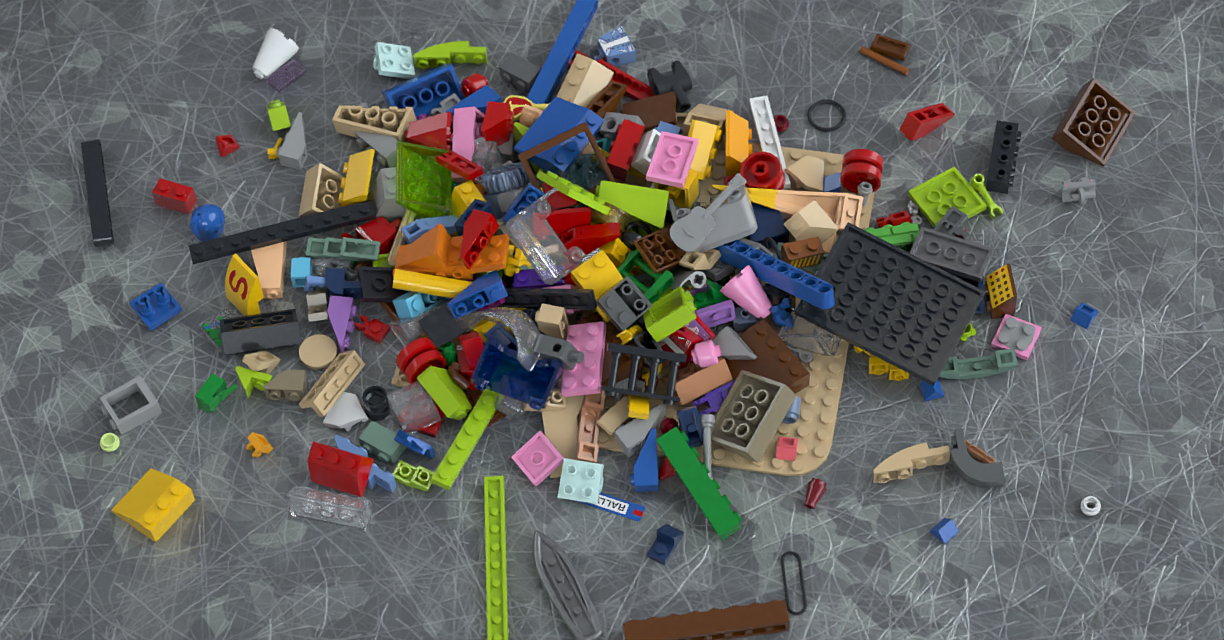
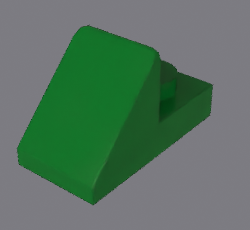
M706 279L707 291L693 296L696 310L731 300L720 291L723 286Z

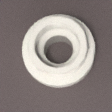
M1088 496L1081 501L1080 508L1084 514L1094 516L1100 512L1101 504L1096 497Z

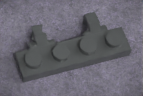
M951 206L933 229L934 231L967 241L971 239L970 234L964 231L965 226H963L968 219L967 214L954 206Z

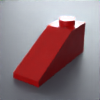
M939 103L908 112L899 130L911 141L928 135L955 114L946 105Z

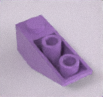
M331 296L327 313L342 353L350 348L351 339L349 336L354 330L353 317L357 316L358 307L354 304L352 297Z

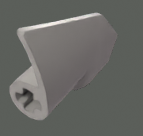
M683 266L672 272L674 283L670 287L672 291L679 286H682L684 290L689 287L702 288L706 283V275L701 271Z

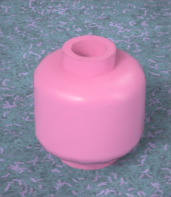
M711 340L696 343L694 349L691 350L695 365L698 364L701 368L716 365L718 357L722 356L719 345H715Z

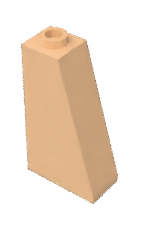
M287 241L251 250L264 298H283Z

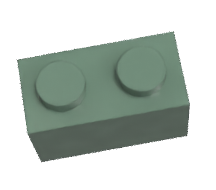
M371 421L359 437L361 447L368 454H373L380 461L388 462L392 465L395 464L407 448L394 440L397 436L396 433L374 421Z

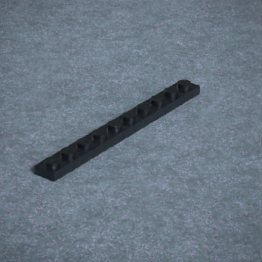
M372 200L188 246L194 265L377 218Z

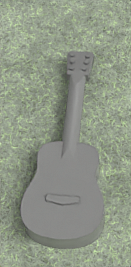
M737 173L728 183V187L706 210L696 206L687 216L675 221L670 228V236L674 243L687 253L699 251L703 247L707 235L716 227V221L711 215L734 190L737 191L747 183L746 179Z

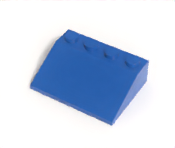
M555 97L517 143L514 150L522 153L585 121L593 137H595L600 131L604 119L588 108ZM582 132L528 160L545 172L550 171L558 175V177H563L590 142L585 132Z

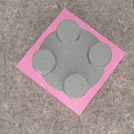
M1005 314L991 343V347L997 350L1015 348L1016 357L1028 360L1042 327Z

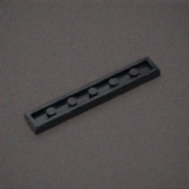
M505 288L508 294L505 297V303L497 306V308L540 309L542 304H547L565 309L595 310L597 303L593 289Z

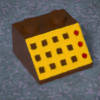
M1006 264L986 276L985 284H983L984 291L986 292L985 296L987 297L985 307L986 311L990 312L991 319L1004 318L1005 314L1014 317L1017 292L1011 265Z

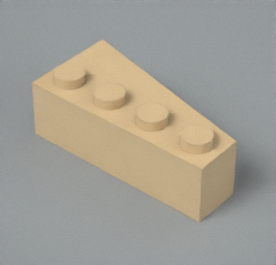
M339 105L332 122L337 133L356 137L355 131L394 137L404 146L406 142L405 130L409 129V122L416 121L417 119L413 107H406V109L390 107L389 109L379 108V106L363 108L362 106Z

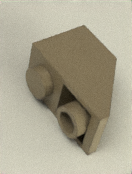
M286 369L264 385L267 399L302 400L306 396L308 384L306 370Z

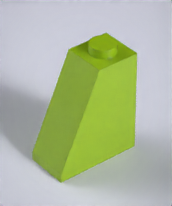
M430 366L417 377L418 381L447 418L463 419L473 409L463 389L452 380L447 369Z

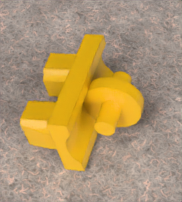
M509 244L506 267L504 269V274L510 277L514 275V272L519 273L520 269L518 267L522 265L531 267L532 261L527 260L529 250L516 248L515 255H513L515 246Z

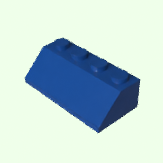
M447 63L382 92L388 109L390 107H397L398 109L413 107L416 119L422 114H431V111L435 108H441L440 102L454 93L460 100L465 98L453 66Z

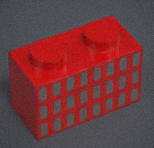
M159 178L152 191L156 205L188 215L197 201L193 187Z

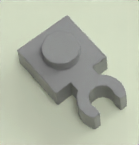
M455 93L440 102L441 108L433 109L431 115L435 116L445 113L448 109L461 102Z

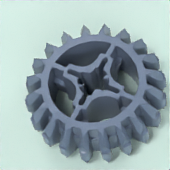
M515 162L486 172L482 176V185L487 193L499 194L528 184L530 179L522 163Z

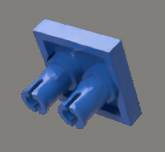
M161 282L129 302L130 307L150 331L182 312L181 306Z

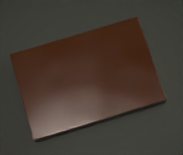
M673 91L622 104V114L639 116L645 125L644 132L658 127L660 121L676 125V95Z

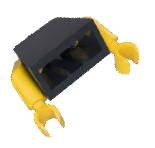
M639 325L625 329L617 335V338H621L622 345L630 341L635 347L663 351L647 329L642 331ZM643 357L642 365L650 369V358ZM661 360V363H659L658 373H659L660 370L662 369V366H663L662 363H663L665 360ZM650 370L642 375V379L646 380V386L648 385Z

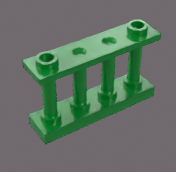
M636 249L627 255L626 261L617 270L622 278L628 276L652 304L674 283L673 274L668 270L663 274L654 273L650 266L641 259L643 256ZM637 265L651 276L655 283L651 287H645L628 272ZM637 320L634 321V322H633L629 327H627L626 329H629L631 326H633V325L637 322Z

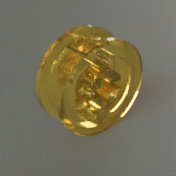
M607 202L604 205L611 208L608 215L592 209L591 220L597 224L619 222L620 234L625 232L624 226L626 222L632 219L628 213Z

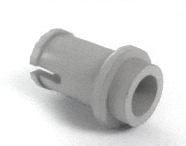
M862 182L858 185L857 196L863 197L862 206L867 204L869 194L873 190L872 185L868 182Z

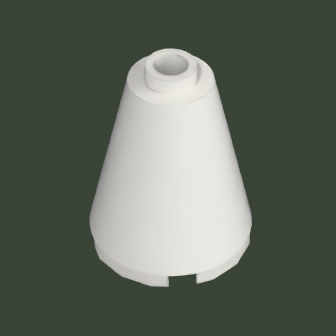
M273 28L267 31L252 67L254 70L253 74L259 79H267L295 55L299 49L290 38L287 40L283 37L285 34Z

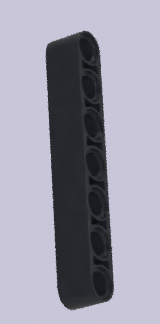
M100 139L81 142L94 246L114 244Z

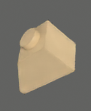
M542 304L540 310H537L535 315V322H537L539 330L551 337L565 340L567 327L569 326L565 308Z

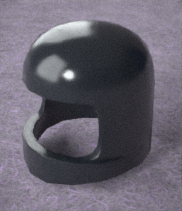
M642 221L628 223L620 238L631 251L637 249L633 241L642 238V236L637 233L628 232L630 227L639 226L648 235L652 234L651 228Z

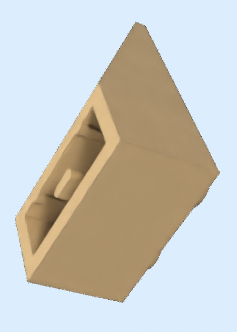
M699 103L686 117L683 136L688 137L692 119L721 126L720 130L722 131L721 139L716 143V148H719L726 132V110L728 109Z

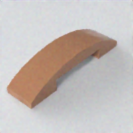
M605 391L584 395L577 432V460L597 463L599 444H597L599 425L597 422L601 417V411L604 409Z

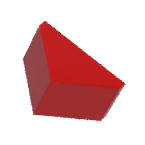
M477 331L458 336L470 369L488 364L483 342Z

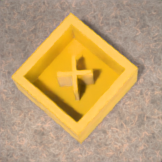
M691 168L689 169L683 188L654 182V189L669 191L668 199L672 198L675 206L690 209L699 195L698 172Z

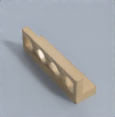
M352 350L338 354L299 403L302 409L312 407L319 417L327 414L365 366V363L356 351Z

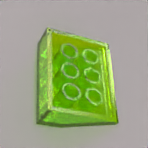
M397 141L396 203L422 218L449 216L452 210L451 171L438 164L435 158L450 150Z

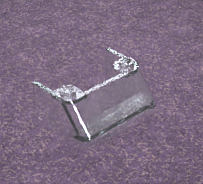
M556 187L527 206L506 224L507 231L541 279L549 285L556 283L600 251L597 248L586 256L578 247H571L567 250L545 218L551 214V206L546 198L557 191Z

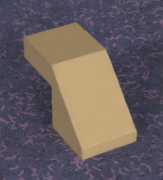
M710 249L702 253H686L679 261V264L693 270L711 269L721 257V254L716 249Z

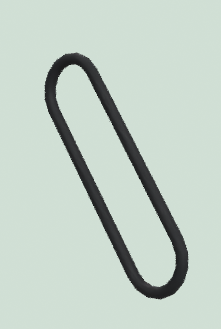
M788 551L781 557L786 605L790 613L800 615L807 609L802 563L798 553ZM788 554H793L798 558L804 608L799 612L793 611L789 604L784 558Z

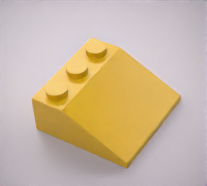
M150 468L111 511L156 543L195 501L192 489L172 476Z

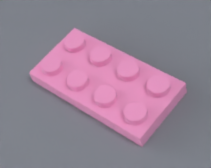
M604 321L567 327L566 340L578 351L584 353V360L582 363H576L573 370L563 369L561 388L563 397L601 393L607 327Z

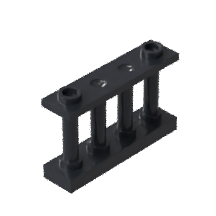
M614 343L607 344L606 352H611L612 360L608 387L601 386V391H605L604 395L616 396L617 393L660 399L663 400V404L675 405V402H680L679 397H674L678 366L681 363H686V354ZM622 354L630 355V359H632L627 389L615 388L619 360ZM642 357L650 358L649 362H651L647 393L635 391L639 360H642ZM661 360L669 361L670 365L666 395L654 394L658 366Z

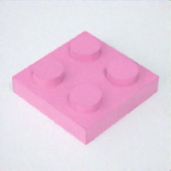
M542 431L536 433L511 456L535 486H538L564 461V457Z

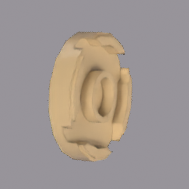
M326 335L308 337L299 347L301 362L312 370L328 368L337 357L335 341Z

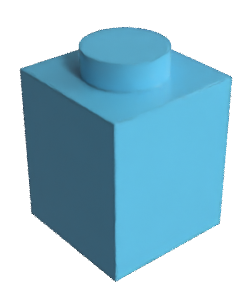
M291 258V281L293 288L304 287L306 276H313L311 258Z

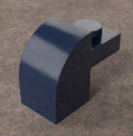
M326 268L325 282L330 297L362 298L359 281H346L345 268Z

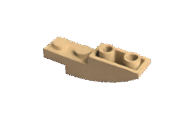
M926 442L905 448L888 457L873 470V483H886L894 479L903 480L912 476L914 468L923 469L930 465H943L949 462V446L929 449Z

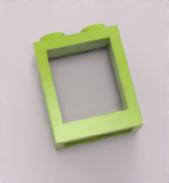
M682 286L652 303V307L643 314L646 329L656 342L661 341L696 319L695 310L697 308L693 303V296L688 290L685 291Z

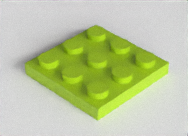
M955 166L908 191L910 199L919 207V210L933 227L938 224L951 206L967 214L968 219L986 210L987 207Z
M539 170L536 175L538 179L565 195L608 215L611 208L604 205L606 201L579 185L558 177V175L550 171L544 173Z

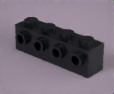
M998 120L996 122L986 182L987 191L1008 194L1009 187H1013L1014 176H1011V172H1015L1017 163L1013 159L1018 157L1019 146H1016V142H1020L1022 132L1018 131L1019 123Z

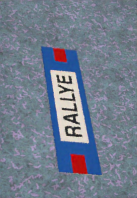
M599 493L598 504L577 501L640 522L646 508L604 493Z

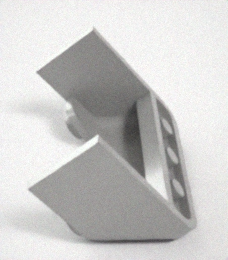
M745 184L737 191L734 190L727 198L728 202L720 205L711 215L716 221V227L707 235L703 247L697 252L702 253L746 237L757 230L758 225ZM672 198L668 199L674 222L691 212L688 208L677 210Z

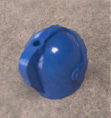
M214 204L197 207L193 211L190 221L192 234L202 242L219 238L223 233L225 224L223 210Z

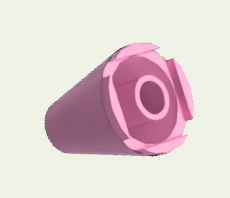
M748 265L720 291L757 319L760 317L765 319L771 313L770 308L772 304L754 271Z

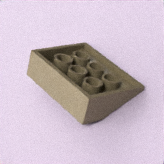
M741 370L715 416V425L711 429V441L743 458L759 463L797 395L783 383Z

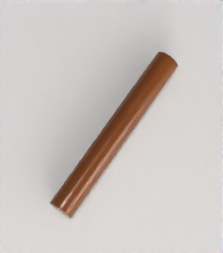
M864 46L860 48V53L906 76L908 75L910 69Z

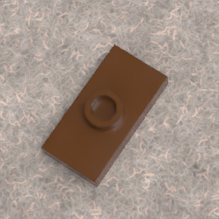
M878 33L870 46V50L901 61L905 60L911 48V44Z

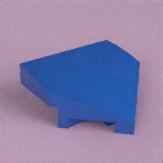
M400 429L394 438L396 442L430 459H433L436 454L435 449L431 445Z

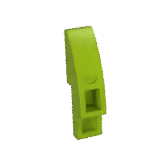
M469 41L448 42L431 46L414 54L415 68H437L446 63L487 64V47H470Z

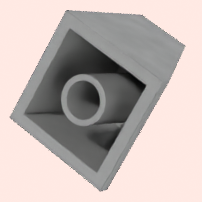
M399 166L380 169L367 195L368 200H372L376 218L384 217L389 223L397 218L402 222L406 211L405 194Z

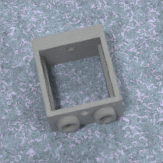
M141 375L100 397L102 405L99 407L103 415L110 417L108 421L112 429H117L120 435L162 413L158 401ZM139 391L147 405L119 420L111 406Z

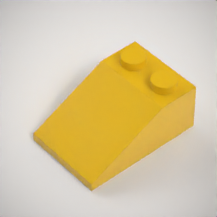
M603 250L571 271V279L579 289H593L595 299L599 298L610 287L623 279ZM597 306L595 310L605 323L609 322L610 320Z

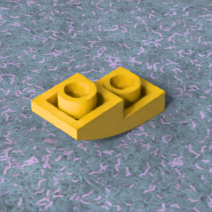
M869 357V374L882 375L888 373L889 380L896 381L909 378V373L880 358Z
M628 395V417L648 420L649 398Z

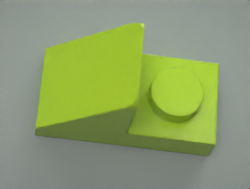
M240 366L235 368L238 380L248 399L254 387L265 391L264 385L273 380V376Z

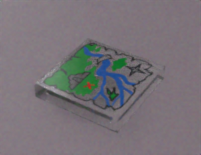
M231 305L198 324L200 330L218 353L224 351L220 320L239 317Z

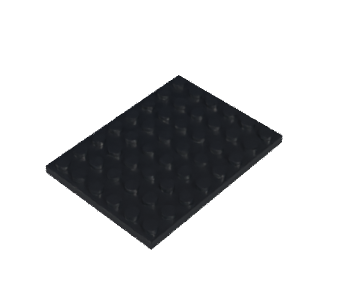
M848 222L815 276L833 286L834 306L829 309H821L801 300L794 314L934 386L986 292Z

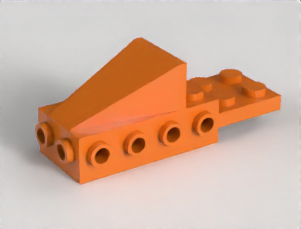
M441 223L411 244L399 246L395 256V269L458 280L473 279L474 273L505 269L510 238L507 234L492 236L476 262L468 270L460 258L463 235L450 237Z

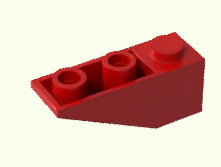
M476 209L473 210L465 222L460 258L468 270L471 269L499 227L493 214Z
M619 222L573 227L559 235L560 249L572 262L583 258L586 254L620 237Z

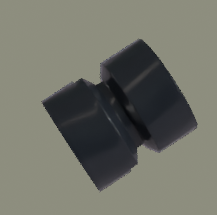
M380 386L368 387L362 395L366 415L373 421L384 420L390 413L387 392Z

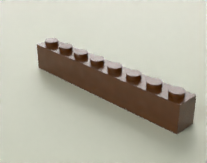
M775 599L767 603L753 602L745 606L732 605L729 608H711L703 612L691 611L688 614H670L667 617L660 618L653 616L645 620L632 619L623 623V633L625 640H729L789 631L790 621L786 600L780 601Z

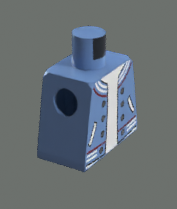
M622 26L597 39L598 49L590 52L592 59L596 61L603 59L612 66L636 62L635 49Z

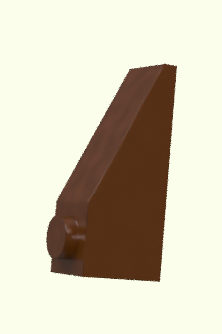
M611 80L586 108L603 119L606 112L615 113L627 89V85Z

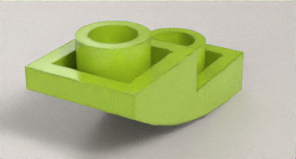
M400 460L392 475L395 477V481L401 484L428 491L432 484L431 479L435 473L420 465L416 468Z

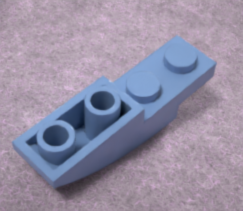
M337 434L334 437L337 448L369 458L368 452L363 447L353 445L346 437L342 438ZM373 463L366 486L372 490L377 484L393 493L397 488L395 477L388 471H382Z

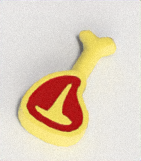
M516 95L508 96L504 100V103H510L511 111L514 112L513 121L520 120L525 104L542 111L550 104H534L529 99Z

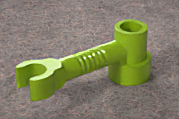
M975 174L970 179L969 184L976 193L981 194L988 206L989 216L994 220L995 214L993 211H997L1001 216L1003 210L991 199L984 186V176L982 174Z

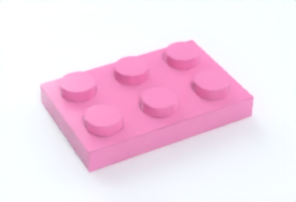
M662 131L646 174V180L683 188L698 146V139Z

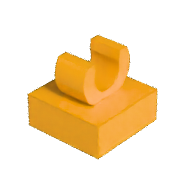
M252 432L247 437L250 443L246 446V449L252 451L255 448L252 457L258 458L262 453L269 454L274 449L261 434Z

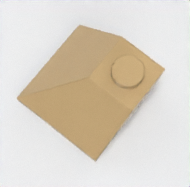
M816 200L798 211L784 223L785 227L797 241L819 237L822 244L839 230Z

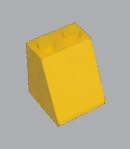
M472 180L454 187L443 216L456 215L459 219L475 199L485 201ZM456 231L451 235L452 237H457L458 233Z

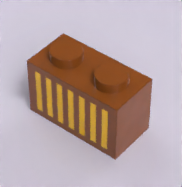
M819 237L785 243L780 250L783 261L798 269L820 264L825 253Z

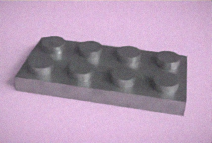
M922 227L910 254L948 273L981 282L994 254V248Z

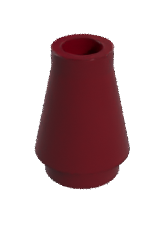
M812 478L808 482L803 505L807 508L815 509L817 503L827 490L825 488L827 484L820 479Z

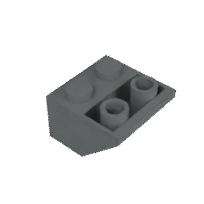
M628 276L610 287L596 299L597 306L618 331H624L652 307V304Z

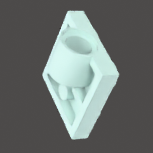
M376 43L373 67L375 70H378L379 75L406 79L414 78L415 72L411 47Z
M564 458L557 498L598 504L599 493H601L603 487L602 474L604 465Z

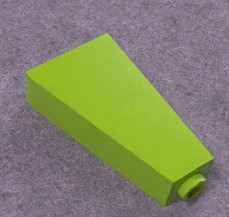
M602 180L601 184L597 185L595 196L605 200L604 205L647 223V225L658 230L664 229L669 191Z

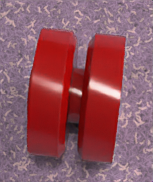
M868 149L848 151L843 156L840 183L848 191L858 193V185L862 182H868L872 185V193L877 191L881 187L884 160L878 153Z
M757 152L748 156L743 161L740 173L747 181L745 187L783 190L785 175L776 156L768 152Z
M420 338L407 344L397 355L395 361L399 370L405 374V378L413 387H422L417 377L428 367L434 366L442 369L446 367L445 358L437 351L434 343L428 338Z

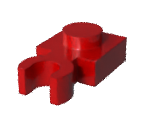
M905 210L890 214L888 217L878 218L876 221L877 226L882 228L885 225L898 226L904 222L911 223V218Z
M360 315V320L364 322L363 324L354 323L358 331H364L365 337L379 344L390 332L389 325L375 318L370 322L365 315Z

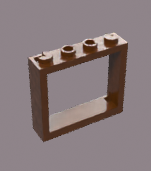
M586 121L518 154L534 187L542 191L527 159L582 132H585L608 179L606 181L615 182ZM597 185L587 191L595 195ZM543 198L541 203L545 211H548L545 198ZM577 201L576 205H575L574 207H571V208H575V207L579 206V205H580L579 201Z

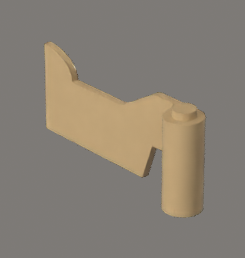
M549 367L536 369L539 388L558 386L559 389L562 388L563 369ZM584 395L566 397L565 409L542 411L545 436L566 459L577 460V417L582 407ZM563 463L550 474L551 479L561 478Z

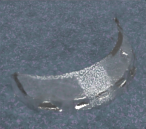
M495 307L466 314L455 319L463 332L470 331L482 320L494 323L500 322L502 325L510 327L513 331L518 347L517 360L527 371H532L539 359L533 350L540 332L533 320L520 310L510 307Z

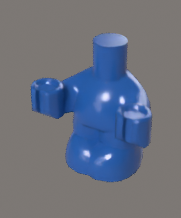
M784 298L782 303L777 306L771 307L772 320L780 330H788L794 324L792 314L785 311L786 308L790 307L787 298Z

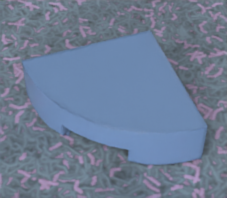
M306 276L304 291H313V288L323 287L325 285V277Z

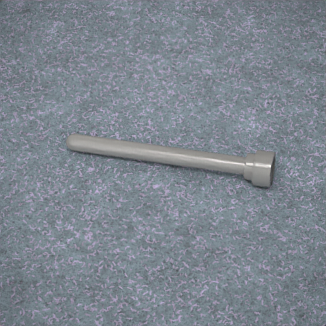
M704 414L699 416L703 429V462L710 471L708 476L711 479V429L715 425V416Z

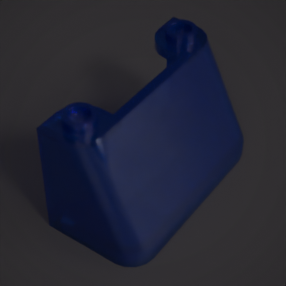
M488 336L471 377V381L475 384L474 387L482 391L488 389L527 403L529 407L538 411L541 408L545 409L564 371L562 362L553 359L551 363H548V359L540 360L509 349L508 345L504 344L502 346L497 343L498 339Z

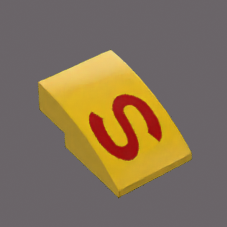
M235 253L230 260L225 277L226 297L244 316L259 314L261 311L258 302L264 298L259 277Z

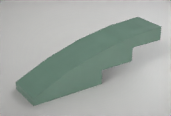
M308 237L305 255L310 258L331 260L378 261L381 242L343 237V239Z

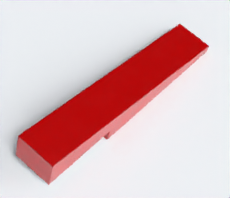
M576 50L567 67V70H570L577 53L588 58L591 57ZM602 59L597 61L614 73L611 78L612 81L627 85L624 96L635 101L655 96L651 87Z

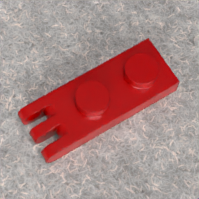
M452 150L435 158L438 164L468 181L483 175L482 167Z

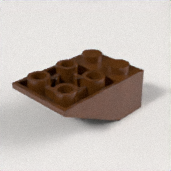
M671 226L633 241L652 271L656 274H663L666 270L673 272L681 268L682 266L679 264V261L687 253L680 249L671 239Z

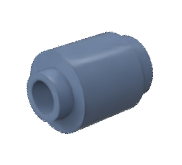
M798 396L794 399L782 422L787 424L796 423L801 406V399Z

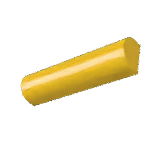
M395 269L392 288L455 298L472 282Z

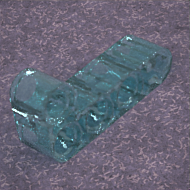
M595 152L578 157L569 168L572 183L579 185L585 190L593 187L592 178L604 174ZM579 202V203H580V205L578 206L579 208H581V207H589V206H587V205H585V204ZM591 208V222L597 223L601 217L598 210Z

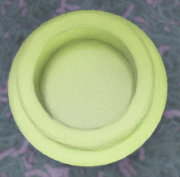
M106 433L101 437L100 446L106 452H112L120 445L118 436L113 433Z

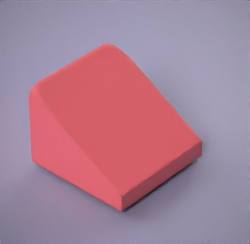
M779 436L776 458L794 461L796 459L798 439Z

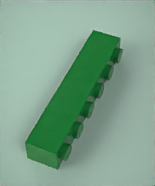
M677 427L657 438L656 441L721 541L742 529L740 524L742 521L736 510L732 512L730 509L731 502L725 494L722 496L718 491L721 487L716 479L711 480L708 476L710 471L704 462L700 464L697 459L699 454L694 446L690 448L687 444L689 439L684 431L679 432Z

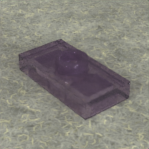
M292 59L268 77L267 83L277 92H281L306 73V69L295 59Z

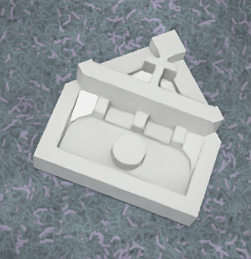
M343 392L328 411L323 424L329 428H345L348 432L353 425L361 420L363 422L367 421L368 416L355 394Z

